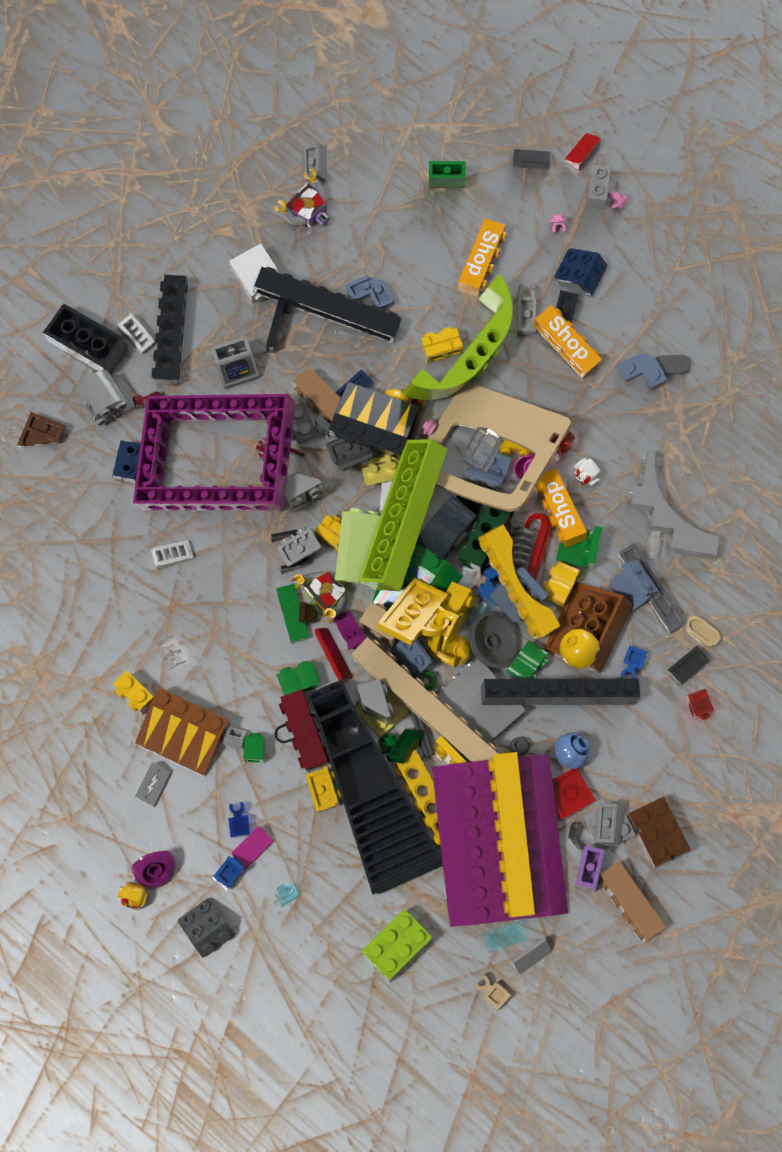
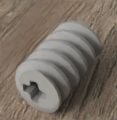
M512 526L513 531L510 534L513 540L512 559L514 568L517 569L523 565H528L524 558H530V555L525 552L532 550L527 544H533V540L529 539V537H534L535 533L524 527Z

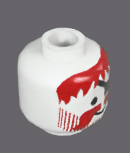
M583 458L573 466V475L581 486L589 484L591 487L599 481L598 476L601 474V470L592 459L586 460V458Z

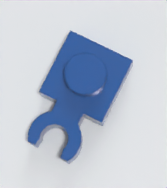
M629 645L623 661V665L628 667L622 671L621 678L623 679L626 673H630L632 678H636L635 669L641 671L648 652Z

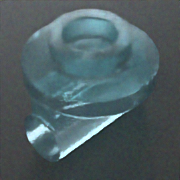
M290 884L279 886L275 893V897L281 907L299 897Z

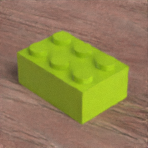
M403 909L361 952L391 982L433 940V937Z

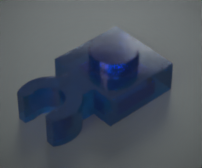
M240 802L241 807L238 811L233 809V804L229 805V809L234 817L228 818L231 838L250 835L248 815L242 816L245 810L243 802Z

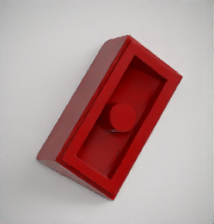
M586 133L566 156L564 161L580 170L601 144V138Z

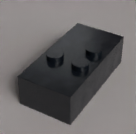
M64 303L42 332L49 343L98 371L106 370L110 373L128 348L124 337Z

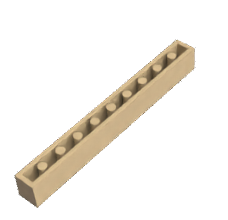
M367 637L352 653V658L376 680L380 679L381 684H386L388 691L436 734L442 736L468 762L485 761L491 759V755L498 754V749L489 742L487 744L482 740L483 736L476 729L472 731L468 727L469 723L463 717H456L453 714L454 710L447 703L443 705L435 692L432 690L430 692L424 688L425 684L416 677L414 679L409 675L411 672L403 664L399 666L395 662L396 658L390 652L385 653L381 650L382 646L375 639L371 641Z

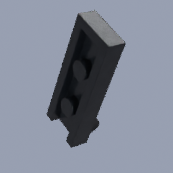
M281 302L277 303L266 343V351L273 354L284 315H289L293 312L291 306Z

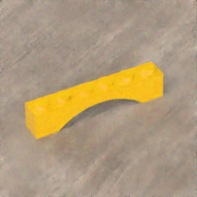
M504 524L478 538L480 547L488 555L492 568L497 571L500 583L506 587L509 599L515 603L518 615L528 626L529 634L534 639H537L558 628L560 624L552 610L535 601L520 584L512 559L513 540Z

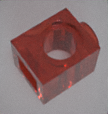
M706 688L687 695L685 700L693 720L699 719L704 721L709 719L710 715L714 712V708Z

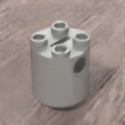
M90 371L82 377L76 387V392L93 420L99 426L105 424L113 417L117 419L124 414L123 410L127 406V401L108 371Z

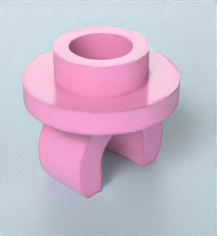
M564 214L553 215V218L549 219V222H554L552 224L553 232H556L555 228L558 224L562 225L563 232L566 231V225L563 222L568 221V218H564Z

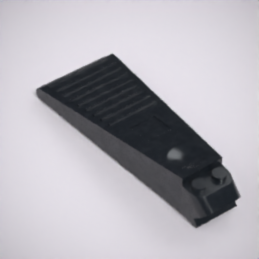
M334 682L310 693L307 699L318 724L372 895L376 893L381 894L440 867V864H442L440 852L353 705L345 685L342 682Z

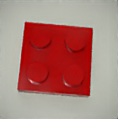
M571 769L552 780L556 813L561 821L596 802L578 769Z

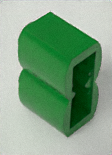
M528 640L507 669L506 674L513 679H536L538 676L535 674L539 668L543 669L549 661L547 659L548 653Z
M303 661L298 664V667L293 669L286 667L277 674L283 695L300 689L308 692L321 687L314 662Z

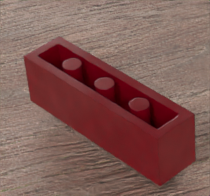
M300 689L280 697L282 703L279 704L282 715L286 714L288 721L285 724L288 732L293 733L294 739L291 741L295 751L299 750L301 757L298 758L301 768L311 772L330 765L304 691Z

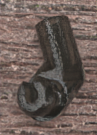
M575 821L570 826L568 838L580 852L586 845L581 839L584 825L581 821Z

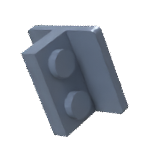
M419 636L412 645L400 640L390 651L396 658L399 666L402 664L406 666L411 672L409 675L414 679L438 664L435 658L428 654L427 647Z

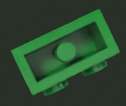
M429 161V187L465 188L466 161Z

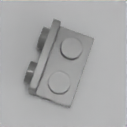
M304 527L296 532V536L292 538L289 536L280 541L281 545L277 546L288 567L322 548L312 528L309 527L307 529V527Z

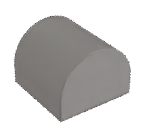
M228 727L224 736L223 746L243 750L244 736H247V731Z

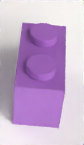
M584 846L575 884L576 888L593 892L596 890L604 855L603 849Z

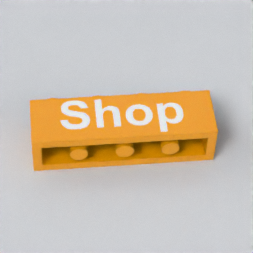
M484 218L458 281V289L479 296L481 290H485L488 282L486 277L491 275L494 268L493 260L494 258L498 259L501 250L499 248L500 243H504L507 236L504 224Z
M550 305L534 319L532 325L582 379L602 360L599 352L587 344V339L575 331L574 325L562 317V313L558 308Z
M555 468L543 473L534 489L536 494H540L543 499L541 500L543 509L545 511L548 510L550 514L548 518L551 526H555L558 531L556 532L558 541L560 543L563 542L565 548L587 540V531L557 469Z

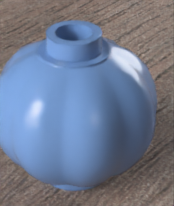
M567 733L556 741L555 757L560 765L573 770L584 766L588 762L590 747L588 741L583 736H579L576 733Z

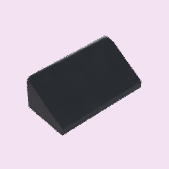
M514 149L513 167L549 169L550 151Z

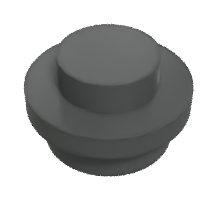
M516 737L510 744L511 752H517V756L526 755L530 748L528 740L524 737Z

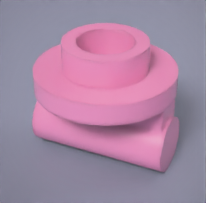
M613 191L608 193V197L614 201L611 204L613 209L616 207L619 209L626 204L627 196L625 194L620 195L619 192Z

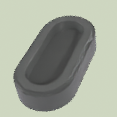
M662 355L656 358L665 375L685 374L691 367V360L686 355Z

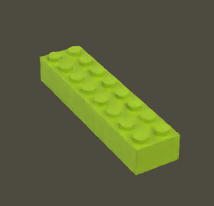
M432 439L406 440L359 578V582L374 590L400 592L447 452V448Z

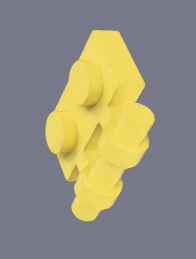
M383 454L371 457L370 461L361 464L366 486L393 480L399 460Z

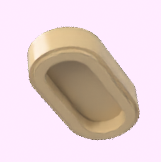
M692 616L687 619L685 630L690 636L707 648H713L718 645L720 633L714 627L698 616Z

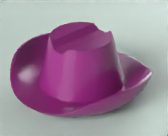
M169 851L149 853L138 859L131 866V875L136 882L147 888L162 887L174 875L175 858Z

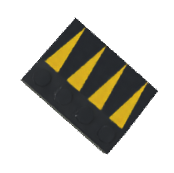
M348 382L330 424L329 435L400 459L420 406Z

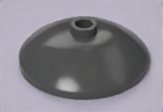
M496 611L485 612L473 621L470 627L469 641L476 658L485 666L494 669H501L511 665L520 651V636L515 624L506 615Z

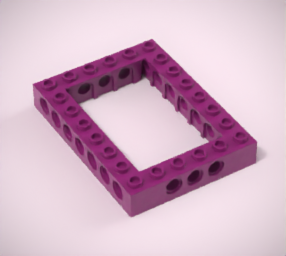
M289 394L147 396L133 504L142 511H283L295 400ZM267 420V438L264 440L266 442L265 455L262 457L264 461L263 472L260 474V481L265 487H253L252 485H248V487H235L234 485H230V487H217L216 485L212 487H200L198 485H195V487H182L181 485H177V487L163 486L171 421Z

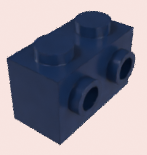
M120 440L112 474L116 482L135 485L140 443Z

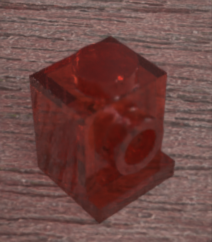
M570 431L563 438L554 455L557 461L561 460L562 453L566 454L572 448L575 436ZM554 435L550 442L555 443L559 436Z

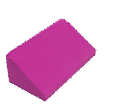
M258 826L231 852V855L239 859L243 864L242 866L246 869L274 841Z

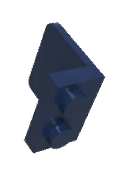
M570 248L565 254L554 278L557 281L577 284L586 295L592 296L608 265L597 252Z

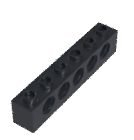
M164 274V281L160 282L162 298H159L158 308L161 309V313L157 315L159 333L155 334L157 350H154L153 361H156L155 368H152V379L155 380L156 385L179 387L188 280L185 275ZM173 293L177 294L176 297H174V298H169V295H170V294H173ZM169 311H175L173 315H167ZM168 328L174 329L170 333L165 332ZM165 346H172L170 350H164ZM164 363H171L167 368L162 367Z

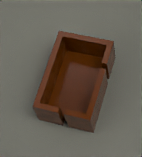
M665 797L628 813L627 818L634 832L639 831V829L641 830L636 837L653 870L670 863L671 860L674 861L690 853L691 848Z

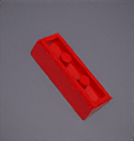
M314 629L315 636L338 682L345 683L351 680L353 676L329 629Z

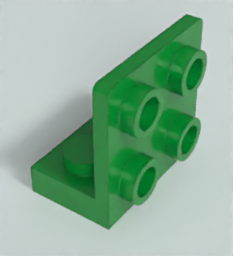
M595 526L594 531L586 529L587 540L565 548L563 542L560 543L556 561L593 570L603 527Z

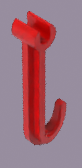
M542 513L532 514L528 517L524 528L529 529L534 520L541 522L527 568V572L535 581L552 529L548 516Z

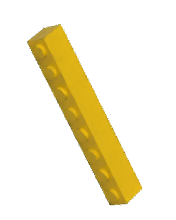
M517 752L494 754L488 760L489 772L492 771L493 779L490 780L491 792H495V800H492L493 811L497 812V820L494 821L495 831L499 832L500 840H497V850L501 852L502 860L499 861V870L504 875V881H501L502 893L506 894V901H503L504 913H508V917L535 915Z

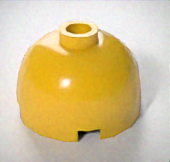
M574 629L563 636L559 649L561 657L570 667L583 669L590 666L596 660L595 656L597 651L599 652L600 646L599 641L592 633L584 629Z

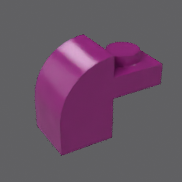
M349 610L334 618L333 622L348 650L357 648L366 639Z

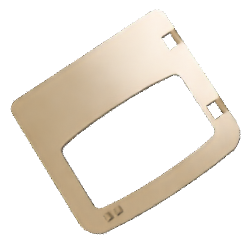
M468 382L457 391L428 439L443 445L452 428L459 425L510 441L535 453V457L512 494L493 491L469 483L440 470L436 486L493 508L508 512L517 511L526 504L532 490L557 452L561 441L570 430L571 421L560 414ZM554 435H558L559 437L555 443L550 442ZM525 483H530L527 491H523L522 488Z

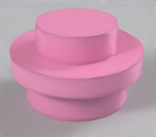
M433 418L430 421L426 420L421 427L423 435L430 436L435 429L437 423L434 422Z

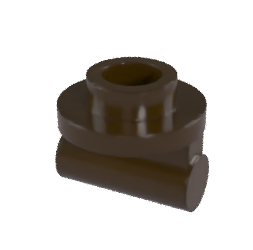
M300 602L299 622L311 624L317 618L318 612L316 607L306 602Z

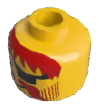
M127 882L124 887L120 886L117 898L121 899L120 905L122 907L138 910L140 907H144L148 892L145 891L143 885Z

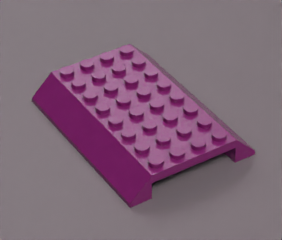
M549 754L518 757L535 915L508 917V913H504L503 901H506V894L502 893L501 881H504V875L499 870V861L502 860L501 852L497 850V840H500L499 832L495 831L494 821L497 820V812L493 811L492 800H495V792H491L490 780L493 779L492 771L489 772L488 760L432 767L449 927L568 913Z

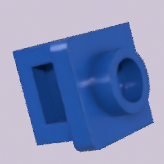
M228 856L212 879L228 890L244 870L242 862L235 857Z

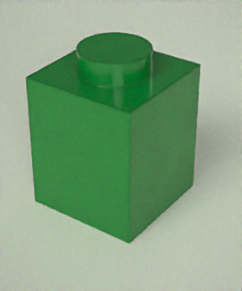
M250 733L249 736H244V762L264 763V736H261L259 733Z

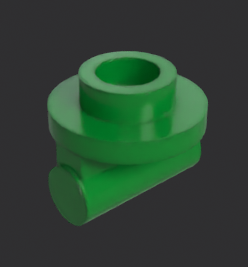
M387 733L381 736L378 743L382 754L389 753L398 740L396 735Z

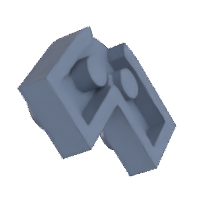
M365 276L345 285L352 300H362L370 296L374 305L381 308V310L394 304V300L384 281Z
M648 354L635 355L617 365L626 383L642 374L651 390L668 381L658 361Z

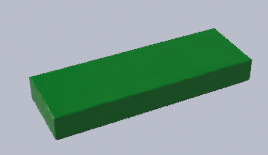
M295 584L276 588L291 644L310 639L306 623L299 622L300 602Z

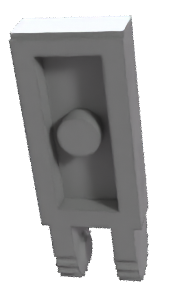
M519 285L517 334H536V328L532 325L536 318L535 285L530 286V297H523L524 287Z

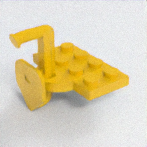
M414 578L378 622L377 629L409 645H412L420 634L430 636L427 645L428 654L451 665L453 668H456L458 665V657L449 656L439 651L443 636L445 638L441 650L445 652L460 632L464 617L442 608V605L447 600V593Z

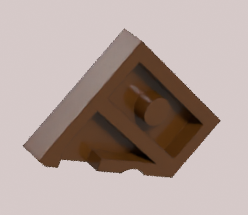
M30 412L17 445L28 447L59 444L66 426Z

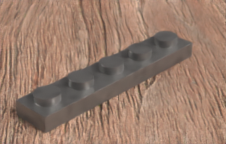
M633 543L618 552L623 563L637 560L658 589V592L649 598L648 602L668 633L670 634L684 626L686 621L636 544Z

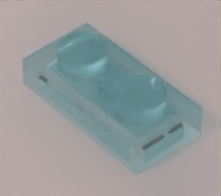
M520 921L481 934L488 953L526 941Z

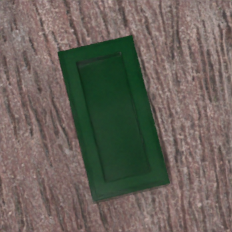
M405 728L386 755L387 760L405 764L422 739V732Z

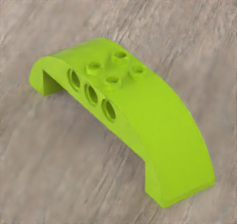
M498 274L478 298L495 314L443 379L438 382L425 370L421 369L402 394L420 400L445 398L459 391L474 376L477 378L486 369L489 362L500 351L498 346L506 337L512 320L513 305L511 294L503 276Z

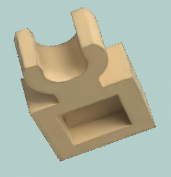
M482 975L481 977L485 980L486 984L479 986L475 983L474 985L476 989L486 992L483 998L498 1011L511 995L497 982L493 986L490 985L489 978Z

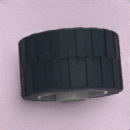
M451 496L427 523L417 540L443 560L465 539L469 529L477 519V514L457 498Z

